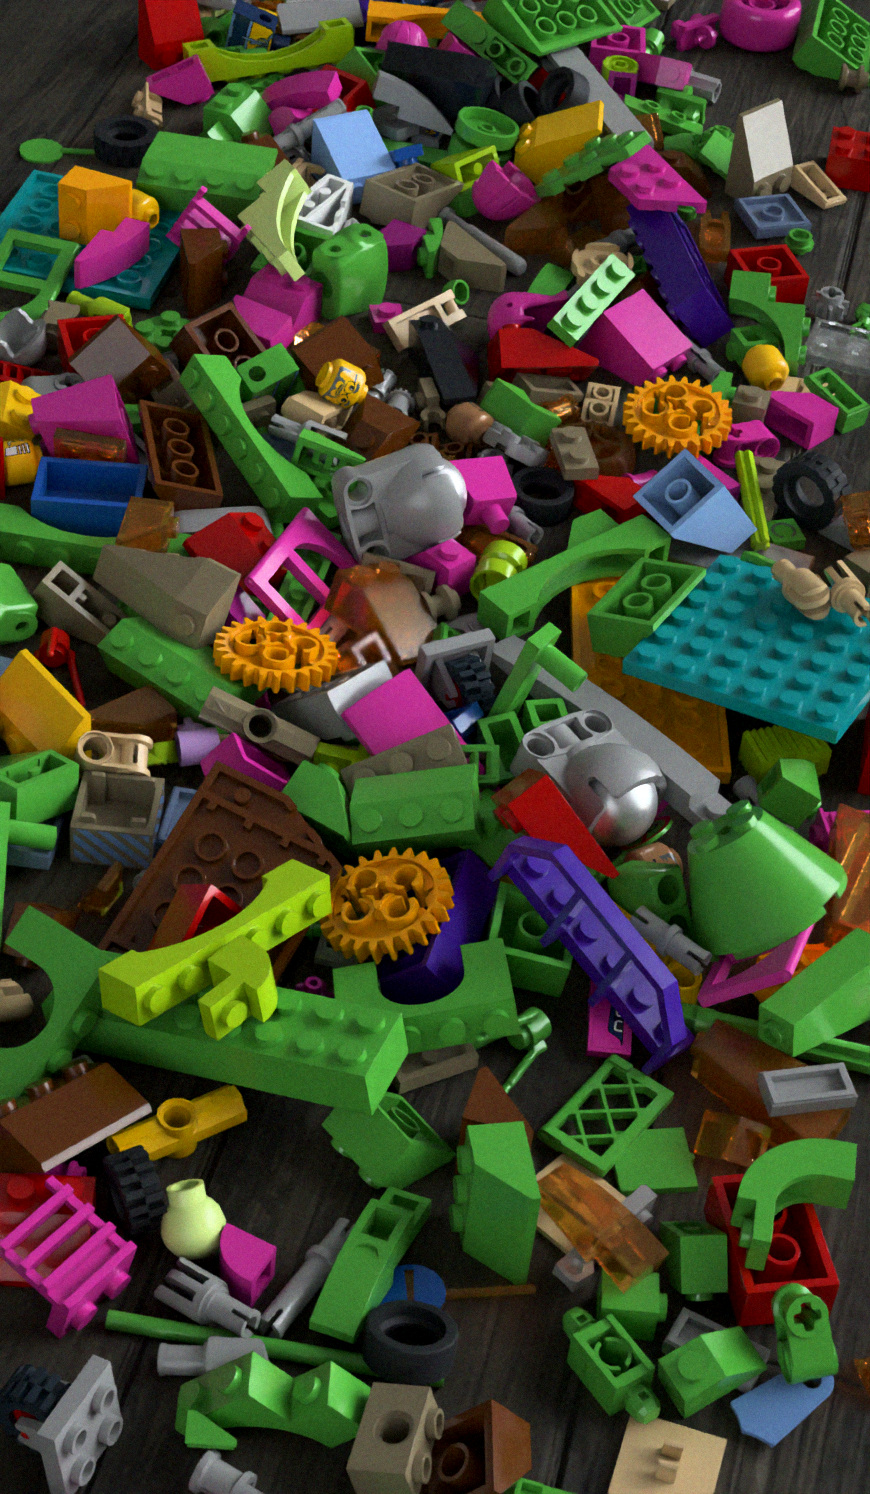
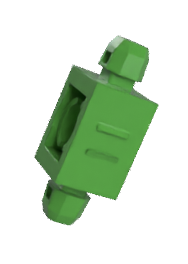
M577 1306L567 1311L563 1315L562 1320L563 1330L571 1341L567 1363L607 1414L612 1416L625 1408L636 1421L642 1424H647L656 1419L661 1407L658 1398L650 1388L655 1366L611 1313L605 1316L604 1319L596 1322L586 1310ZM605 1363H611V1364L616 1365V1366H610V1365L605 1364Z

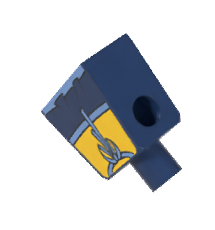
M237 0L225 47L243 45L244 49L265 47L267 52L289 46L291 37L276 33L279 20L277 16L243 0Z

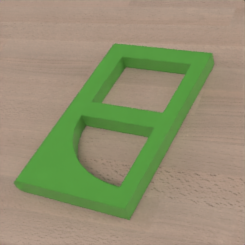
M9 228L0 244V287L37 295L31 302L19 308L25 311L33 321L40 319L43 312L48 310V300H56L74 264V259L81 250V245L75 242ZM14 246L58 255L46 280L2 271ZM10 311L0 312V321Z

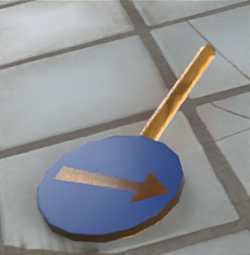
M406 1264L395 1267L393 1285L380 1305L396 1300H414L434 1305L442 1310L445 1305V1299L534 1294L536 1286L528 1284L445 1289L443 1280L435 1271L422 1265Z

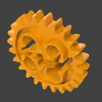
M670 375L667 382H664L660 377H656V384L646 380L644 381V388L635 386L634 394H627V401L623 405L622 425L626 426V434H633V443L642 441L643 450L653 447L654 455L665 451L667 458L670 459L674 453L679 454L686 448L695 458H699L700 450L711 454L712 446L720 448L721 442L727 441L728 433L731 432L732 409L728 408L729 400H721V391L711 393L712 385L702 388L700 387L699 379L691 384L688 383L687 376H684L681 381H676L674 376ZM655 398L658 401L657 411L659 414H653ZM696 420H701L700 436L697 433L698 424Z
M258 616V620L255 622L245 617L243 624L232 621L231 627L223 626L221 633H216L212 658H215L214 665L221 667V674H230L231 681L242 679L244 687L256 684L258 685V691L270 687L274 693H278L280 688H285L292 694L296 687L307 692L309 691V685L320 688L322 681L330 682L331 675L336 673L339 651L336 650L335 642H329V635H319V628L307 629L306 622L295 625L291 618L282 622L279 621L277 616H273L271 621H266L262 616ZM256 639V644H250V641ZM301 663V669H295V664Z
M392 847L388 856L382 857L381 852L376 850L373 860L368 861L365 857L360 856V866L356 868L347 864L344 866L347 874L344 877L340 876L331 891L332 912L319 920L320 928L326 941L330 942L334 952L341 950L345 959L355 954L358 962L363 963L369 955H372L375 964H379L383 955L389 954L390 958L396 961L398 951L404 949L406 953L412 955L413 944L418 942L421 945L427 946L429 944L426 938L428 933L438 935L441 933L437 922H449L450 918L447 910L454 908L451 896L455 894L445 867L441 868L437 858L429 860L425 851L415 857L412 848H408L402 855H398L396 847ZM414 890L416 898H409L407 892ZM354 908L358 912L362 911L365 917L358 920Z

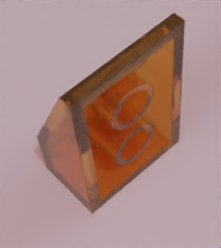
M385 561L366 566L356 565L353 568L336 571L324 609L397 665L416 663L420 645L433 641V633L437 625L412 580L403 575L398 566Z

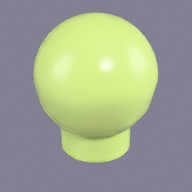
M201 1179L183 1180L168 1186L166 1192L169 1205L161 1221V1237L164 1244L173 1254L188 1260L202 1259L211 1255L220 1246L221 1233L226 1225V1219L219 1204L211 1197L206 1196L204 1181Z

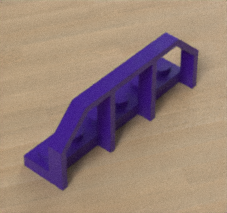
M522 836L510 842L487 877L491 882L506 874L510 877L549 926L539 940L542 946L545 948L553 942L560 940L597 986V989L587 1000L590 1006L593 1008L607 999L651 1053L652 1057L641 1068L645 1075H649L690 1049L697 1039L684 1023L677 979L568 845L529 836Z

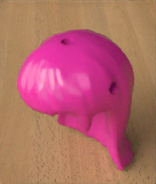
M562 290L552 296L529 292H509L499 296L490 306L487 316V330L490 340L498 329H502V326L506 324H521L522 328H533L543 333L547 328L546 325L567 303L569 299L567 291Z

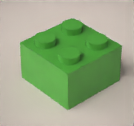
M500 882L491 909L485 941L503 938L513 987L560 998L571 969L573 956L560 940L553 942L545 948L542 946L539 940L549 926L516 885Z

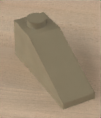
M61 560L31 594L38 605L36 615L50 627L64 630L68 635L96 646L121 619L130 618Z

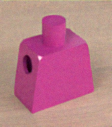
M491 456L450 460L449 462L460 471L466 484L467 502L463 512V524L468 526L486 523L492 534L504 532L509 527L508 516L517 500V493L503 457Z

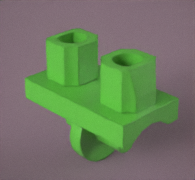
M685 85L682 92L659 86L656 103L662 109L669 112H681L687 119L701 125L705 122L707 99L692 95V86Z

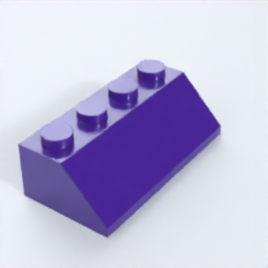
M470 848L439 861L441 868L445 867L447 874L450 876V882L455 894L451 896L454 908L447 910L450 918L449 922H437L441 933L439 935L428 933L426 935L429 943L427 946L421 945L418 942L413 944L412 955H409L402 949L398 951L396 961H393L389 954H384L380 963L376 964L382 996L389 1001L404 1005L426 1004L449 995L461 984L464 978V966L460 945L479 942L484 933V925L493 906L494 897L500 883L499 879L491 882L487 877L490 870ZM414 890L407 892L409 898H416Z

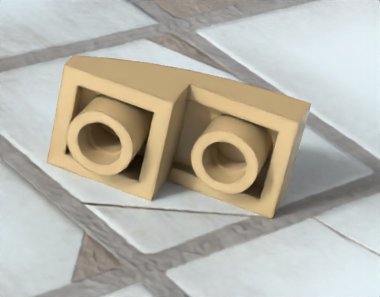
M588 382L579 426L612 432L621 387Z

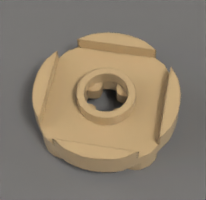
M592 242L585 245V250L578 252V248L574 250L571 271L577 278L576 283L582 286L611 253L625 263L632 272L634 259L629 252L627 256L621 253L620 246L606 242Z

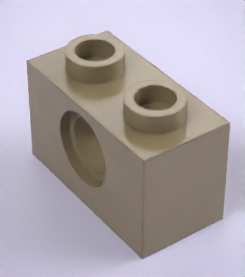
M373 1382L346 1467L356 1494H419L422 1484L428 1483L432 1470L431 1451L434 1441L441 1438L444 1429V1413L441 1408H438L431 1387Z

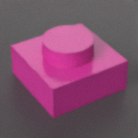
M389 302L369 305L368 316L373 332L386 333L382 325L403 313L401 305Z

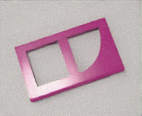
M303 507L247 575L244 583L272 614L279 618V621L285 622L291 618L293 619V624L299 625L305 621L268 582L281 564H283L320 604V607L307 623V629H320L357 579L360 564L311 510ZM295 549L315 551L328 558L344 572V575L332 591L294 551Z
M814 924L780 945L748 958L736 960L733 954L718 955L720 960L713 963L697 996L702 1008L791 980ZM770 953L754 966L726 980L733 964Z

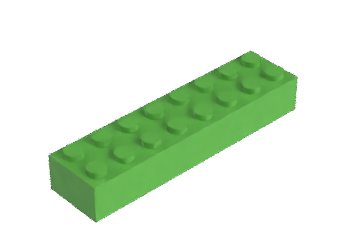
M101 950L114 959L123 955L115 952ZM213 983L140 1027L102 1007L97 1014L98 1018L94 1028L89 1034L82 1037L76 1049L370 1116H373L409 1052L402 1013L276 987L278 1003L275 1011L267 1021L263 1023L251 1015L241 1025L217 1041L205 1033L198 1000L214 988ZM54 989L41 1005L46 1023H48L54 1007Z

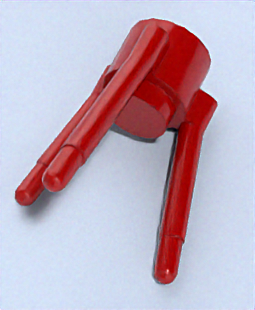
M51 627L42 633L39 649L34 651V657L40 663L53 668L66 663L75 697L85 708L84 693L76 665V652L70 649V637L64 630Z

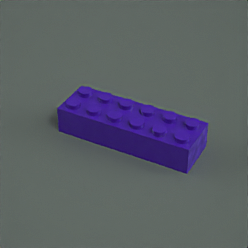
M632 203L626 208L631 219L627 222L636 235L635 240L644 252L642 256L652 269L650 270L652 277L660 286L658 291L667 303L666 309L675 321L681 320L683 323L681 327L691 341L697 339L701 346L705 348L728 333L731 328H735L699 250L680 216L676 212L637 210Z

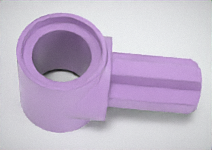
M191 717L183 718V724L176 727L175 740L180 767L200 765L199 762L220 744L216 727H205L202 724L194 723Z

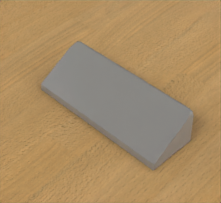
M310 0L280 3L276 6L277 17L279 18L278 26L282 35L311 33L319 27L318 21L343 17L353 25V28L364 26L358 0Z

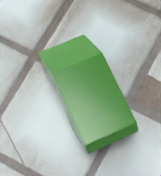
M496 378L479 404L484 411L501 424L510 428L513 433L520 437L525 435L540 443V446L545 448L550 440L551 428H558L562 422L557 414L532 403L524 390L500 378Z

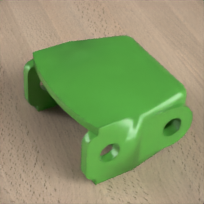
M356 222L336 232L313 251L311 280L323 284L322 317L336 319L340 315L348 316L369 310V305L382 303L388 273V252L383 233L368 224Z
M0 563V645L24 641L34 634L38 626V621L35 617L38 605L14 569L9 564Z

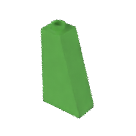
M858 927L762 1002L759 1005L758 1038L793 1058L869 1021L870 934Z

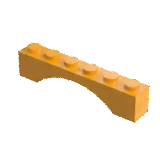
M369 0L365 41L378 42L382 30L391 22L398 20L417 24L424 31L427 39H444L445 33L447 31L450 32V30L441 21L450 9ZM473 11L486 22V20L481 15L482 12ZM512 43V44H513L514 46H516L520 51H522L526 56L529 57V51H527V50H525V49H523V48H521V47L515 45L514 43Z

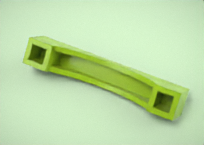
M345 17L318 21L319 27L304 39L287 47L264 53H235L215 47L210 39L182 43L184 59L198 54L211 84L221 80L227 83L236 82L240 77L246 76L261 78L266 76V73L276 71L277 73L285 74L292 72L294 68L300 67L316 69L320 67V64L325 63L338 65L354 47L353 25Z
M291 859L263 875V889L255 900L239 914L220 926L171 946L139 953L130 950L100 967L98 974L102 1007L139 1027L212 984L207 959L238 935H243L261 946L265 951H268L330 914L332 907L329 875Z

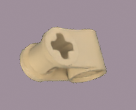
M98 730L88 731L79 738L73 761L79 764V774L81 776L84 770L151 777L147 764L148 752L153 749V740L141 734H118ZM87 750H95L98 751L103 758L99 760H93L88 758L84 752Z

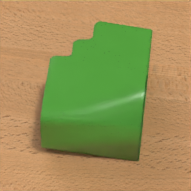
M631 860L616 867L620 875L615 879L607 876L610 898L630 915L647 924L635 912L640 906L644 905L669 925L676 924L684 930L683 935L693 941L692 922L680 865Z

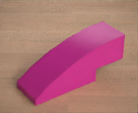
M336 70L305 72L273 83L264 89L261 98L271 111L285 106L312 112L313 108H323L337 99L341 93L342 85Z
M126 217L114 232L101 229L74 259L75 288L83 289L103 282L138 262L149 251V223Z

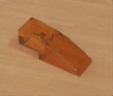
M563 1163L537 1181L541 1195L540 1206L585 1261L590 1263L596 1259L623 1293H626L657 1270L668 1256L669 1252L628 1208L603 1187L570 1165Z

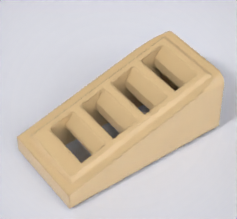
M814 160L793 166L790 187L823 209L846 202L847 198Z

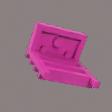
M202 186L181 213V216L174 223L166 237L180 248V229L219 228L221 239L227 240L228 259H224L222 267H224L239 250L240 243L252 227L247 223L242 230L239 229L203 198L208 189Z
M52 1175L45 1181L44 1186L54 1195L3 1240L0 1239V1257L52 1304L46 1327L61 1339L73 1327L77 1331L84 1328L95 1316L98 1310L96 1306L106 1296L112 1300L126 1288L131 1280L128 1272L137 1246L131 1240L128 1243L125 1242L115 1232L116 1227L110 1221L104 1223L94 1213L95 1208L89 1202L83 1204L73 1194L74 1189L68 1183L62 1185ZM66 1205L75 1213L24 1260L14 1251L18 1245L62 1206ZM84 1224H87L96 1232L46 1279L34 1270Z

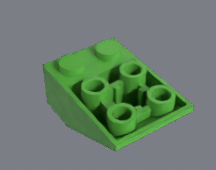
M52 749L0 756V801L11 803L10 819L41 823L75 808L79 781L78 763Z

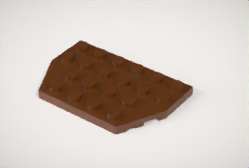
M216 760L97 948L119 954H125L130 950L138 953L146 951L180 884H212L245 909L262 891V876L291 859L328 874L330 877V892L342 875V866L332 852L325 848L320 836L313 828H310L288 795ZM311 925L266 951L270 957L275 984L278 982Z

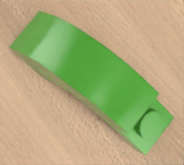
M821 1138L800 1139L778 1145L762 1154L752 1163L739 1186L730 1226L741 1227L738 1246L746 1248L745 1268L764 1271L772 1243L774 1216L782 1209L800 1203H813L846 1210L855 1181L857 1144Z

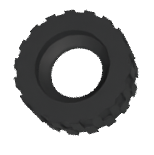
M118 114L103 118L95 124L94 155H96L97 159L102 160L103 163L114 167H140L144 155L159 132L158 127L144 117L130 114Z
M817 451L798 453L778 468L777 474L773 476L772 492L775 496V503L778 504L781 513L788 519L794 518L801 529H809V531L825 529L843 515L849 507L848 503L851 501L849 491L851 488L846 480L845 473L841 471L840 466L836 462H833L825 454H819ZM801 477L809 478L818 486L824 499L822 505L814 504L805 496L799 484Z

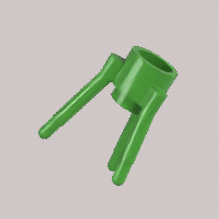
M530 1007L518 1015L521 1034L506 1036L514 1048L529 1050L502 1086L507 1094L535 1058L547 1050L544 1040L550 1036L552 1027L546 1014L537 1007ZM484 1032L478 1034L475 1037L476 1042L471 1044L476 1050L502 1037L492 1039L493 1036Z

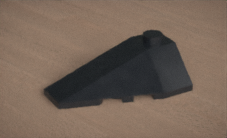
M391 41L381 65L382 71L396 76L415 87L428 97L447 117L455 121L459 110L464 107H486L497 75L496 69L490 60L465 53Z
M424 315L419 317V320H409L408 357L423 378L432 377L442 404L475 403L479 369V356L462 337L437 316Z

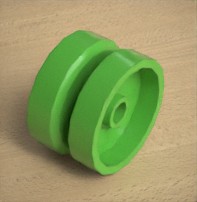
M477 106L464 107L458 112L455 122L456 132L451 136L448 154L453 155L488 145H495L500 167L503 168L511 161V149L516 145L519 136V126L507 115L496 110Z

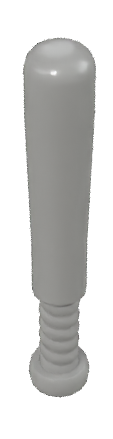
M445 207L440 211L438 218H441L443 225H446L449 221L455 222L507 264V271L515 276L522 275L525 272L527 263L522 257L482 232L473 224H468L456 216L455 210L451 207Z

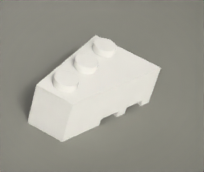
M326 174L310 187L312 192L307 195L303 203L296 226L333 236L351 218L354 183L331 174Z

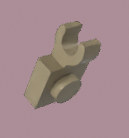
M432 377L419 378L418 392L414 393V401H416L415 411L417 413L421 412V429L424 432L428 431V425L439 424L441 429H445L446 413L440 408L439 394Z

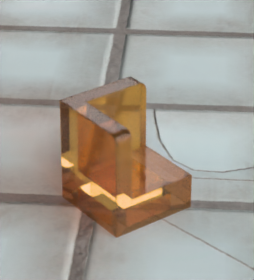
M705 1110L694 1153L703 1157L724 1160L748 1170L752 1163L767 1151L772 1128L742 1116Z

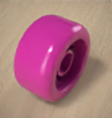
M722 0L719 17L720 33L726 41L744 50L753 52H776L783 50L796 39L802 8L800 0Z

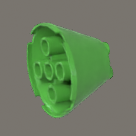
M748 800L734 803L726 810L727 814L714 821L710 819L703 820L689 830V834L692 837L687 851L693 942L712 953L710 962H718L720 960L718 955L733 954L736 960L748 958L772 949L793 938L827 913L823 905L833 894H835L836 898H840L848 882L847 874L839 862L762 808L751 806Z

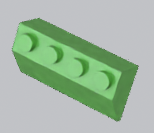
M142 616L121 619L97 645L110 672L180 717H191L194 723L202 724L205 727H216L198 718L213 686L252 705L269 688L266 687L264 690L258 691V685L256 684L244 687L242 679L231 681L230 674H221V667L214 665L215 658H212V647L208 645L195 650L164 634ZM216 727L219 734H228V732Z

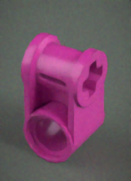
M759 420L732 424L727 441L721 442V447L714 451L712 459L714 463L721 467L736 468L735 454L737 451L744 452L748 449L753 452V456L774 458L780 450V442Z

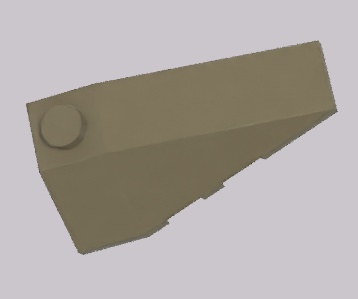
M106 544L102 547L93 580L164 634L198 650L214 644L216 633H221L241 574L211 558H193L179 556L176 553H156L146 551L145 549Z

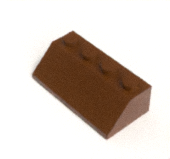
M139 399L137 406L153 489L170 515L180 510L219 508L224 496L208 423L201 412Z

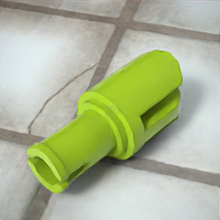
M73 290L66 299V303L80 305V312L78 314L85 317L123 314L125 322L133 328L130 308L104 296L94 300Z

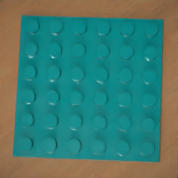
M38 170L32 171L0 216V244L9 228L65 240L59 238L58 182L64 177L63 175ZM160 209L158 224L149 230V251L127 270L98 284L78 289L75 288L73 264L60 292L70 294V292L76 290L93 299L104 296L119 304L128 305L135 309L150 310L180 260V248L167 238L166 235L179 219L182 212ZM80 244V245H81V250H80L79 254H80V253L82 252V250L86 247V245ZM14 246L2 271L46 280L58 255Z
M721 554L706 570L707 574L661 625L648 638L644 637L623 659L622 673L833 744L839 741L870 700V622L862 615L861 617L867 626L858 627L847 612H837L832 606L828 615L821 620L807 618L784 598L782 585L772 578V575H774L771 573L772 568L741 561L735 556ZM865 598L866 601L870 604V598Z

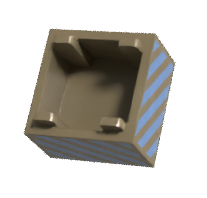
M84 770L70 824L71 862L147 869L156 856L155 841L164 817L165 778Z

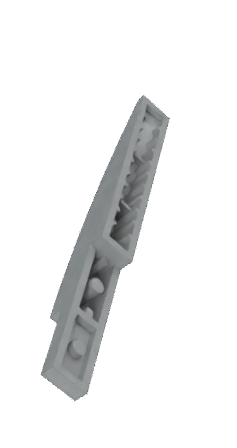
M512 635L495 643L491 660L509 675L526 641ZM541 669L529 694L536 700L563 698L568 714L593 708L609 715L614 727L631 746L649 755L661 768L667 783L663 799L693 826L703 820L710 819L714 821L727 814L726 810L732 804L718 793L720 780L662 732L588 679L575 692H572L545 669Z

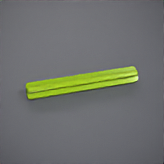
M748 449L744 452L739 450L735 454V465L738 481L741 485L740 491L744 512L758 529L749 537L750 545L756 552L759 550L766 551L770 547V537L753 452Z

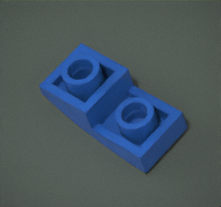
M421 143L388 152L396 169L418 163L417 157L424 155Z

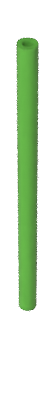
M111 1309L107 1313L105 1329L201 1346H203L205 1341H208L210 1336L238 1337L237 1334L230 1330ZM252 1335L250 1337L262 1340L265 1344L268 1358L313 1366H321L332 1361L347 1372L380 1377L370 1370L364 1362L363 1354L259 1335ZM444 1378L426 1386L443 1388Z

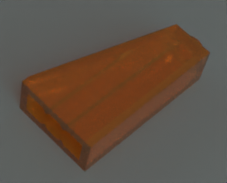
M842 803L838 806L829 833L828 855L842 865L847 874L848 882L840 898H836L835 894H833L826 902L824 946L832 948L857 927L870 934V814Z
M719 1019L715 1021L707 1033L700 1031L696 1036L690 1049V1054L694 1055L691 1075L773 1147L800 1139L821 1138L836 1140L850 1120L853 1107L770 1117L757 1085L759 1072L807 1067L808 1065Z

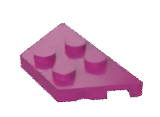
M645 145L633 156L609 169L608 180L637 210L677 212L678 206H693L696 213H706L707 201L649 145Z

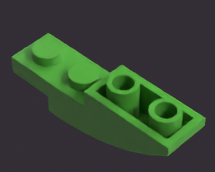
M460 0L454 3L441 21L445 27L476 51L482 58L492 61L494 67L514 84L521 80L526 81L538 66Z
M391 1186L388 1187L380 1200L371 1198L348 1235L328 1275L310 1318L309 1329L352 1344L355 1343L366 1325L367 1317L374 1308L380 1305L393 1285L395 1267L431 1215V1199Z

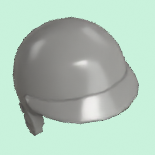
M18 307L13 308L0 321V360L27 367L36 365L44 357L48 347L46 321L42 318L33 321L25 311Z

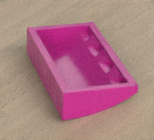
M410 668L388 680L341 714V717L370 756L379 754L450 723ZM455 729L460 744L467 745ZM479 761V775H486V769ZM497 786L496 789L492 791L496 792L500 790V788Z

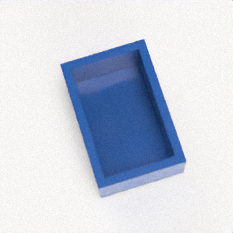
M41 456L31 496V516L54 528L84 536L127 537L141 535L148 501V465Z

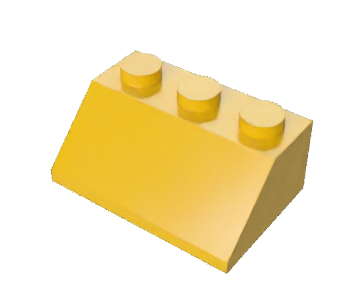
M27 649L21 650L0 677V737L7 744L11 754L52 749L73 761L79 738L84 733L91 731V715ZM92 750L85 751V755L92 759Z

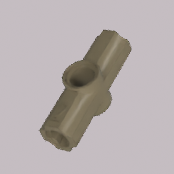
M214 686L198 716L199 719L230 734L234 732L258 748L298 767L304 759L310 762L320 740V737L276 717L269 709L258 708ZM255 718L263 719L269 725V734L262 738L255 737L249 730V721Z

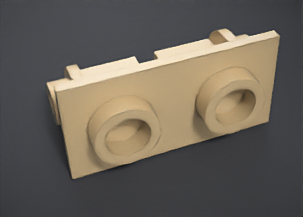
M146 82L142 91L137 90L134 95L132 107L135 110L133 115L152 121L160 131L163 126L161 115L162 99L160 96L149 92V83Z

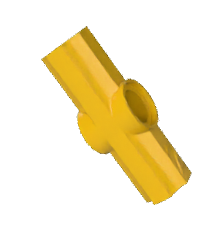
M229 1084L190 1101L184 1098L168 1099L159 1106L157 1115L106 1138L107 1148L111 1155L142 1145L149 1154V1160L152 1161L164 1156L173 1159L185 1158L195 1151L197 1142L247 1121V1109L235 1085L230 1086Z

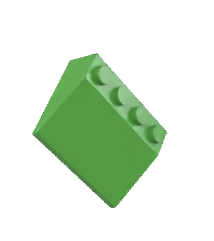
M488 0L481 13L486 22L508 41L539 57L615 34L623 29L602 0Z
M812 0L803 10L792 60L801 70H807L812 75L839 80L842 63H846L849 70H857L862 65L865 66V72H869L867 86H870V23L839 0Z
M159 131L143 157L136 181L137 190L154 197L159 204V209L183 212L199 189L204 186L208 189L203 196L204 199L229 220L240 221L237 215L255 202L263 192L256 182L274 168L278 149Z

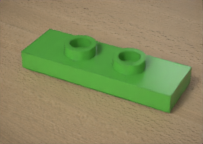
M628 94L624 95L622 102L638 121L671 135L695 133L697 144H699L703 135V125L687 119L681 112L664 110L654 101H642Z

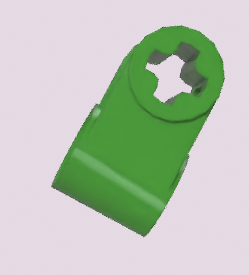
M788 1283L781 1286L772 1298L771 1309L777 1337V1357L787 1384L793 1385L836 1375L838 1373V1357L832 1340L829 1312L826 1304L803 1285Z

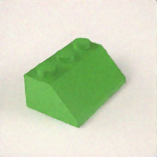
M641 557L587 613L593 652L625 658L644 637L648 638L705 577L707 574L706 568Z
M476 763L356 779L350 801L352 845L360 856L370 858L374 857L376 850H379L382 856L388 855L392 847H396L398 854H402L408 848H412L413 852L482 844L483 834Z
M523 1121L467 1125L464 1145L457 1147V1165L460 1175L453 1176V1194L456 1204L449 1205L451 1231L459 1232L462 1250L515 1285H526L541 1195Z

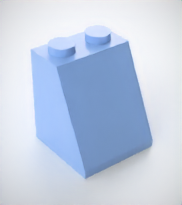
M366 109L313 119L311 163L323 167L326 172L323 175L312 174L318 181L326 174H331L353 182L352 205L362 202L366 179L396 169L370 113Z
M686 448L633 495L634 499L674 539L732 553L758 530L727 488Z

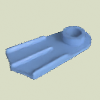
M781 1373L731 1401V1409L737 1417L741 1433L757 1438L771 1448L774 1447L830 1396L834 1388L833 1375L811 1380L815 1381L819 1387L809 1388L803 1382L793 1385L787 1384Z

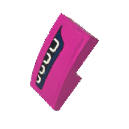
M591 979L589 998L597 989V986ZM607 999L593 1008L588 1003L586 1056L608 1058L611 1054H616L624 1060H629L632 1043L631 1028Z

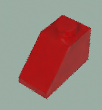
M598 475V479L574 480L573 506L585 514L601 509L619 525L641 514L649 519L650 514L633 497L642 487L628 477Z

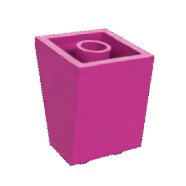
M642 289L602 312L576 349L599 359V366L634 386L642 387L646 380L656 384V377L662 379L668 370L671 369L675 372L681 368L688 360L685 355L692 348L693 344L647 292Z
M111 374L31 399L33 414H29L28 418L33 433L35 435L41 434L42 436L40 445L44 457L140 464L132 422Z

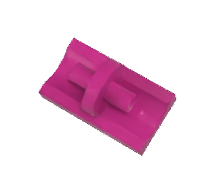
M697 13L692 15L687 22L680 19L673 21L670 35L677 40L676 49L683 52L697 46L705 50L712 48L718 37L715 25L719 20V15L711 13L703 16Z

